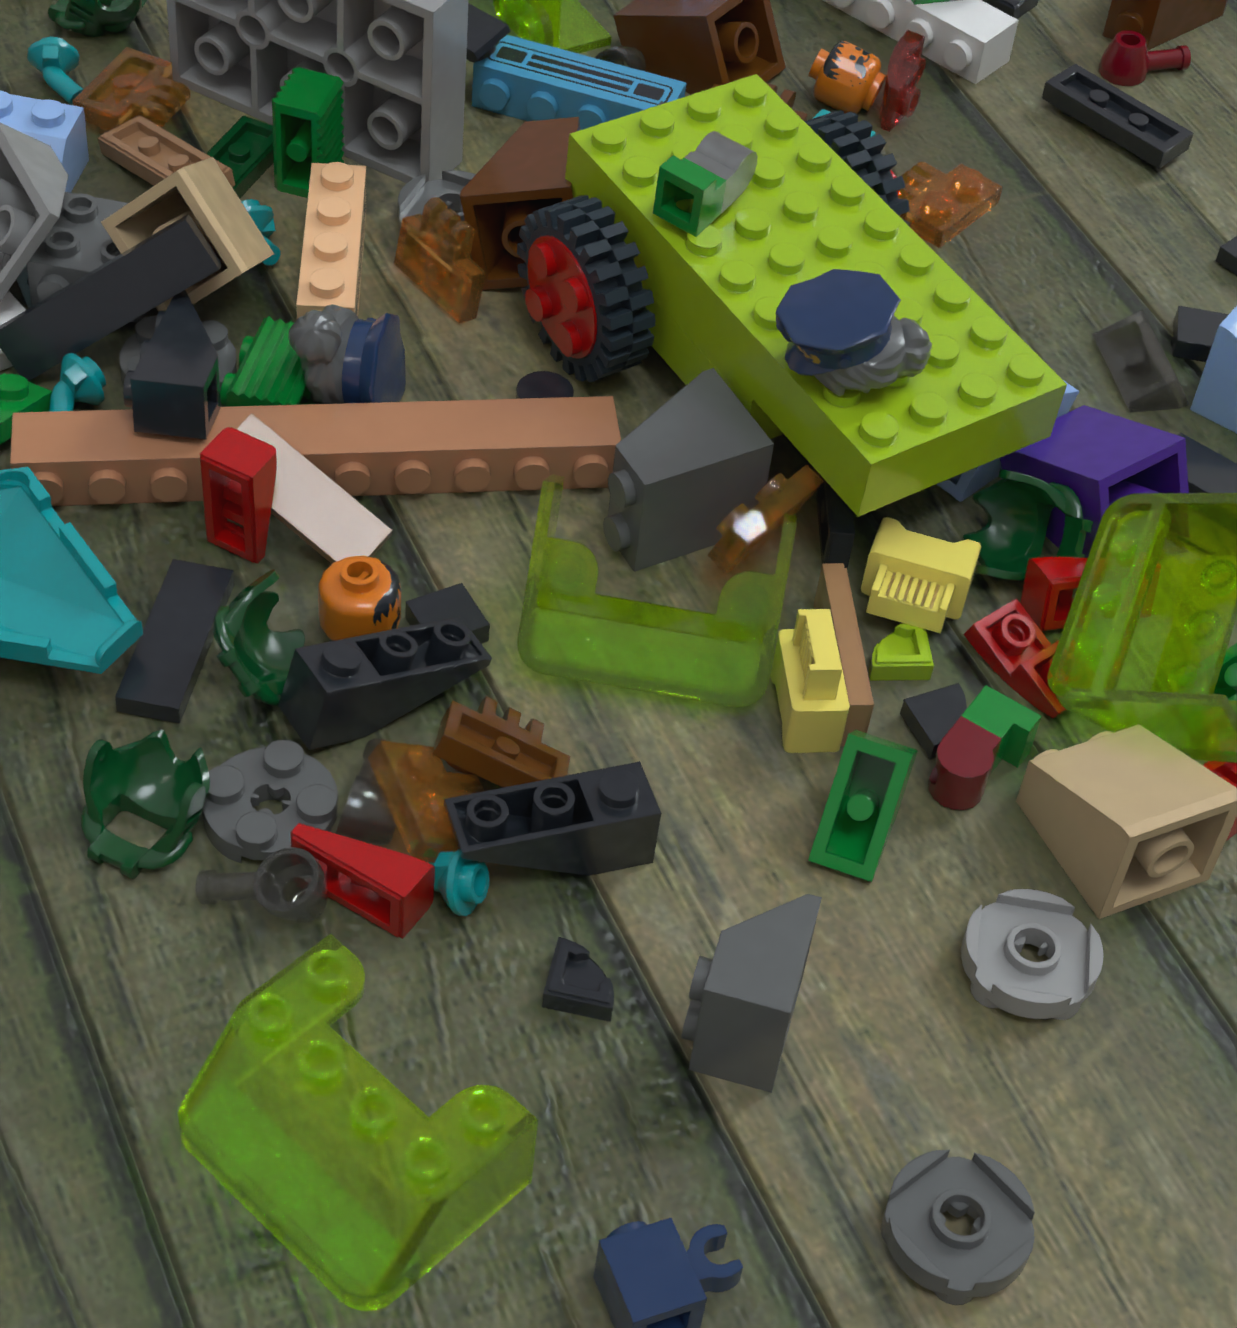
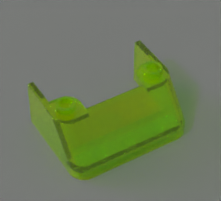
M552 474L543 480L517 640L518 651L523 662L533 671L544 675L730 707H745L758 701L764 695L769 685L797 526V516L784 514L774 574L744 571L732 576L721 590L717 614L595 594L599 567L593 552L586 545L578 541L555 537L565 476Z

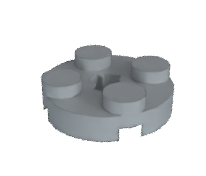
M1014 889L998 894L995 903L987 905L983 909L981 905L972 913L962 941V965L965 973L971 980V994L977 1002L985 1007L1000 1008L1017 1016L1033 1019H1069L1079 1011L1082 1002L1092 993L1101 972L1103 947L1099 934L1091 923L1087 931L1082 922L1072 916L1075 907L1054 894L1032 889ZM1024 944H1031L1039 947L1038 956L1045 954L1049 960L1032 962L1023 958L1019 953L1022 951Z

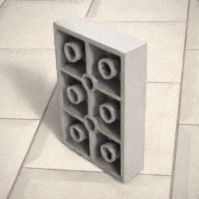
M167 0L172 82L273 125L272 98H276V92H280V86H284V80H288V75L292 74L293 68L300 67L338 76L344 82L341 87L344 91L341 96L344 100L341 105L344 108L341 114L344 117L341 123L344 126L342 130L344 137L341 140L344 143L342 148L343 156L405 183L426 174V182L442 179V171L453 170L462 162L469 0Z

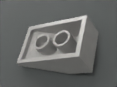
M0 123V302L59 219L68 180L67 172L50 145Z

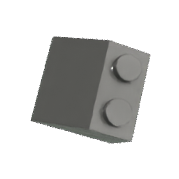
M806 894L722 930L713 959L699 956L689 992V999L691 1001L681 1036L682 1039L694 1042L689 1070L772 1093L800 990L822 897Z

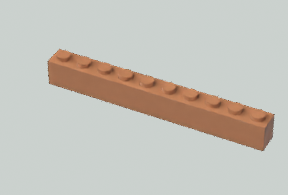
M613 396L221 407L207 439L134 432L132 409L13 413L10 465L11 469L29 467L51 496L52 506L203 501L199 453L224 428L232 427L237 429L253 413L351 496L609 488L608 477L610 473H613L615 445L621 441Z

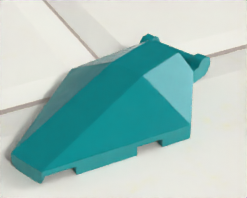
M29 467L0 470V657L102 674L143 635L142 622L134 617L118 596L117 583L71 522L64 524L52 508L51 496Z

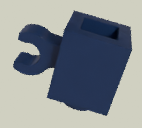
M672 1218L649 1225L642 1221L630 1222L616 1228L607 1238L599 1240L593 1278L614 1328H700L707 1301L705 1292H724L732 1289L740 1282L743 1270L740 1259L719 1265L712 1263L705 1256L709 1252L724 1248L727 1237L725 1226L713 1224L699 1229L693 1235L687 1252Z

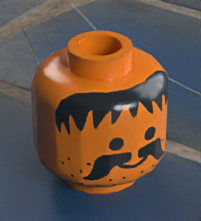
M847 41L836 43L830 52L821 49L808 75L816 80L813 89L815 98L838 111L843 110L844 114L849 112L857 114L862 108L869 111L886 78V75L880 72L881 61L877 56Z
M351 556L334 562L323 572L318 585V607L320 626L328 638L336 641L398 628L401 619V586L398 575L390 565L377 558Z

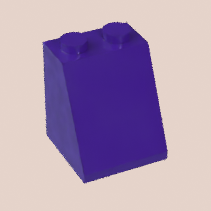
M1083 405L1056 418L1050 437L1000 457L1001 469L1029 475L1047 483L1055 482L1067 485L1074 491L1082 506L1083 519L1093 521L1091 532H1087L1082 550L1085 558L1146 560L1158 563L1192 545L1186 439L1184 437ZM1054 507L1051 511L1046 537L1060 548L1065 526V514L1057 507Z

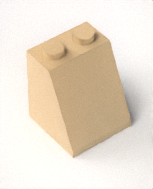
M213 157L175 171L101 222L122 254L189 214L222 263L218 271L185 289L192 304H195L274 255ZM172 298L156 306L157 310L166 311Z
M1140 724L1114 733L1104 731L1093 736L1087 742L1062 750L1050 749L1040 753L1034 759L1029 760L1016 799L1019 807L1098 919L1209 880L1237 817V788Z

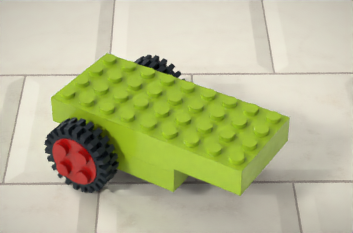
M757 74L570 133L565 179L572 183L573 198L533 211V214L528 215L524 219L526 225L522 226L519 231V236L523 242L517 244V254L525 262L518 264V273L520 277L528 281V286L521 288L532 323L540 322L542 325V329L538 333L542 343L552 342L550 355L555 362L563 360V370L569 375L575 373V378L579 381L587 380L588 382H593L642 363L641 360L646 359L650 353L647 349L648 346H652L686 385L703 371L714 368L767 436L772 439L784 434L858 517L1050 437L1067 384L910 228V223L900 218L901 214L910 212L908 199L898 198L900 189L906 188L903 176L896 177L894 172L890 170L898 164L893 153L882 156L881 152L886 141L880 134L871 136L873 126L866 120L858 122L857 114L852 112L844 114L843 110L803 121ZM716 131L756 152L758 156L757 165L745 191L706 229L695 237L653 214L659 166L673 155L682 160L691 151L694 152L707 134ZM683 199L675 204L681 210L692 213L694 200ZM832 269L880 274L901 299L894 316L898 320L902 318L913 319L927 332L932 343L931 354L925 368L914 377L901 376L889 386L880 389L871 388L868 393L846 389L844 395L838 396L825 387L814 375H800L789 368L784 358L789 342L776 327V309L791 285L816 278Z

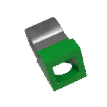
M716 131L710 132L703 138L694 152L691 151L682 160L673 155L659 166L653 214L697 237L745 191L756 169L758 157L756 152ZM683 199H693L692 213L681 210L675 203Z

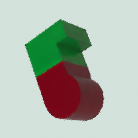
M985 685L940 741L936 751V765L928 780V789L933 799L942 806L953 810H966L976 806L983 797L989 776L1002 759L1018 768L1028 756L1042 716Z

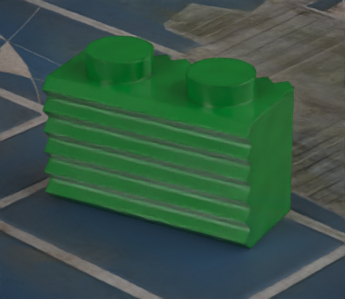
M300 67L293 68L292 74L288 75V80H284V86H280V92H276V98H272L274 187L277 191L308 198L312 163L329 164L332 162H345L342 159L344 143L341 141L344 137L342 133L344 126L341 124L344 120V117L341 115L344 111V108L341 106L344 102L341 97L344 93L341 88L344 82L340 77Z
M268 316L263 319L255 337L245 336L239 353V369L236 374L228 372L222 382L220 391L221 407L316 404L312 401L311 393L306 388L300 358L289 344L288 332L294 324L292 321L285 323L280 318L274 321Z

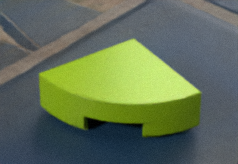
M901 623L895 627L893 633L887 635L879 644H876L869 666V681L930 680L934 663L926 629Z

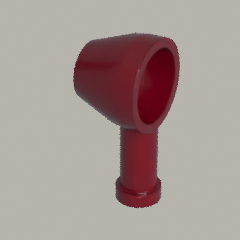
M1125 30L1118 32L1105 49L1100 60L1099 73L1110 83L1120 86H1135L1146 79L1148 71L1173 68L1187 70L1191 63V53L1187 45L1177 46L1175 49L1147 51L1146 39L1143 35L1135 31Z

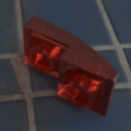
M907 30L896 44L888 65L879 118L881 129L888 132L904 116L909 118L914 113L921 97V89L916 87L926 65V59L921 57L925 36Z

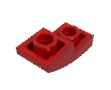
M1017 598L977 621L963 634L985 662L1014 691L1053 719L1102 687L1067 639L1063 637L1051 644Z

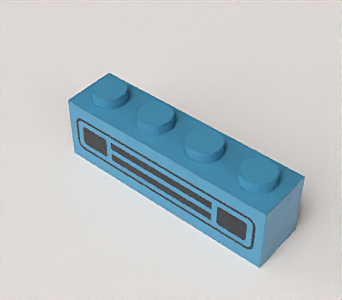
M506 35L495 44L496 50L492 55L473 63L472 106L524 121L579 117L580 128L583 130L658 106L661 101L667 103L685 97L686 82L511 35Z

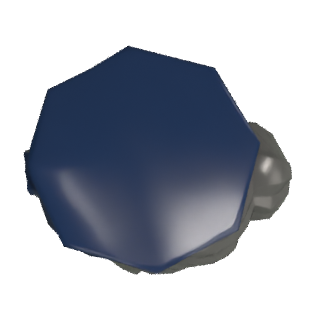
M832 269L816 278L791 285L775 313L776 327L789 342L784 357L789 368L800 375H814L825 387L838 396L844 395L846 389L868 393L871 388L880 389L889 386L901 376H916L922 372L927 364L932 350V343L927 332L913 319L902 318L898 320L894 316L901 299L880 274Z
M331 304L327 305L323 311L312 310L306 312L289 329V344L300 358L301 367L304 371L305 385L311 393V399L314 403L400 402L405 392L406 376L405 348L400 333V319L398 315L385 313L377 320L374 318L363 320L359 319L352 310Z

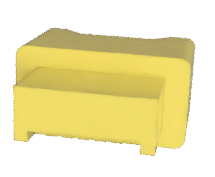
M883 518L868 555L861 585L862 593L870 596L866 613L941 634L946 617L959 619L962 615L979 558L980 543L969 539L955 543L908 531L896 519Z
M798 609L795 628L782 629L778 633L771 669V681L776 686L782 719L783 748L788 753L837 752L841 747L850 705L830 609Z

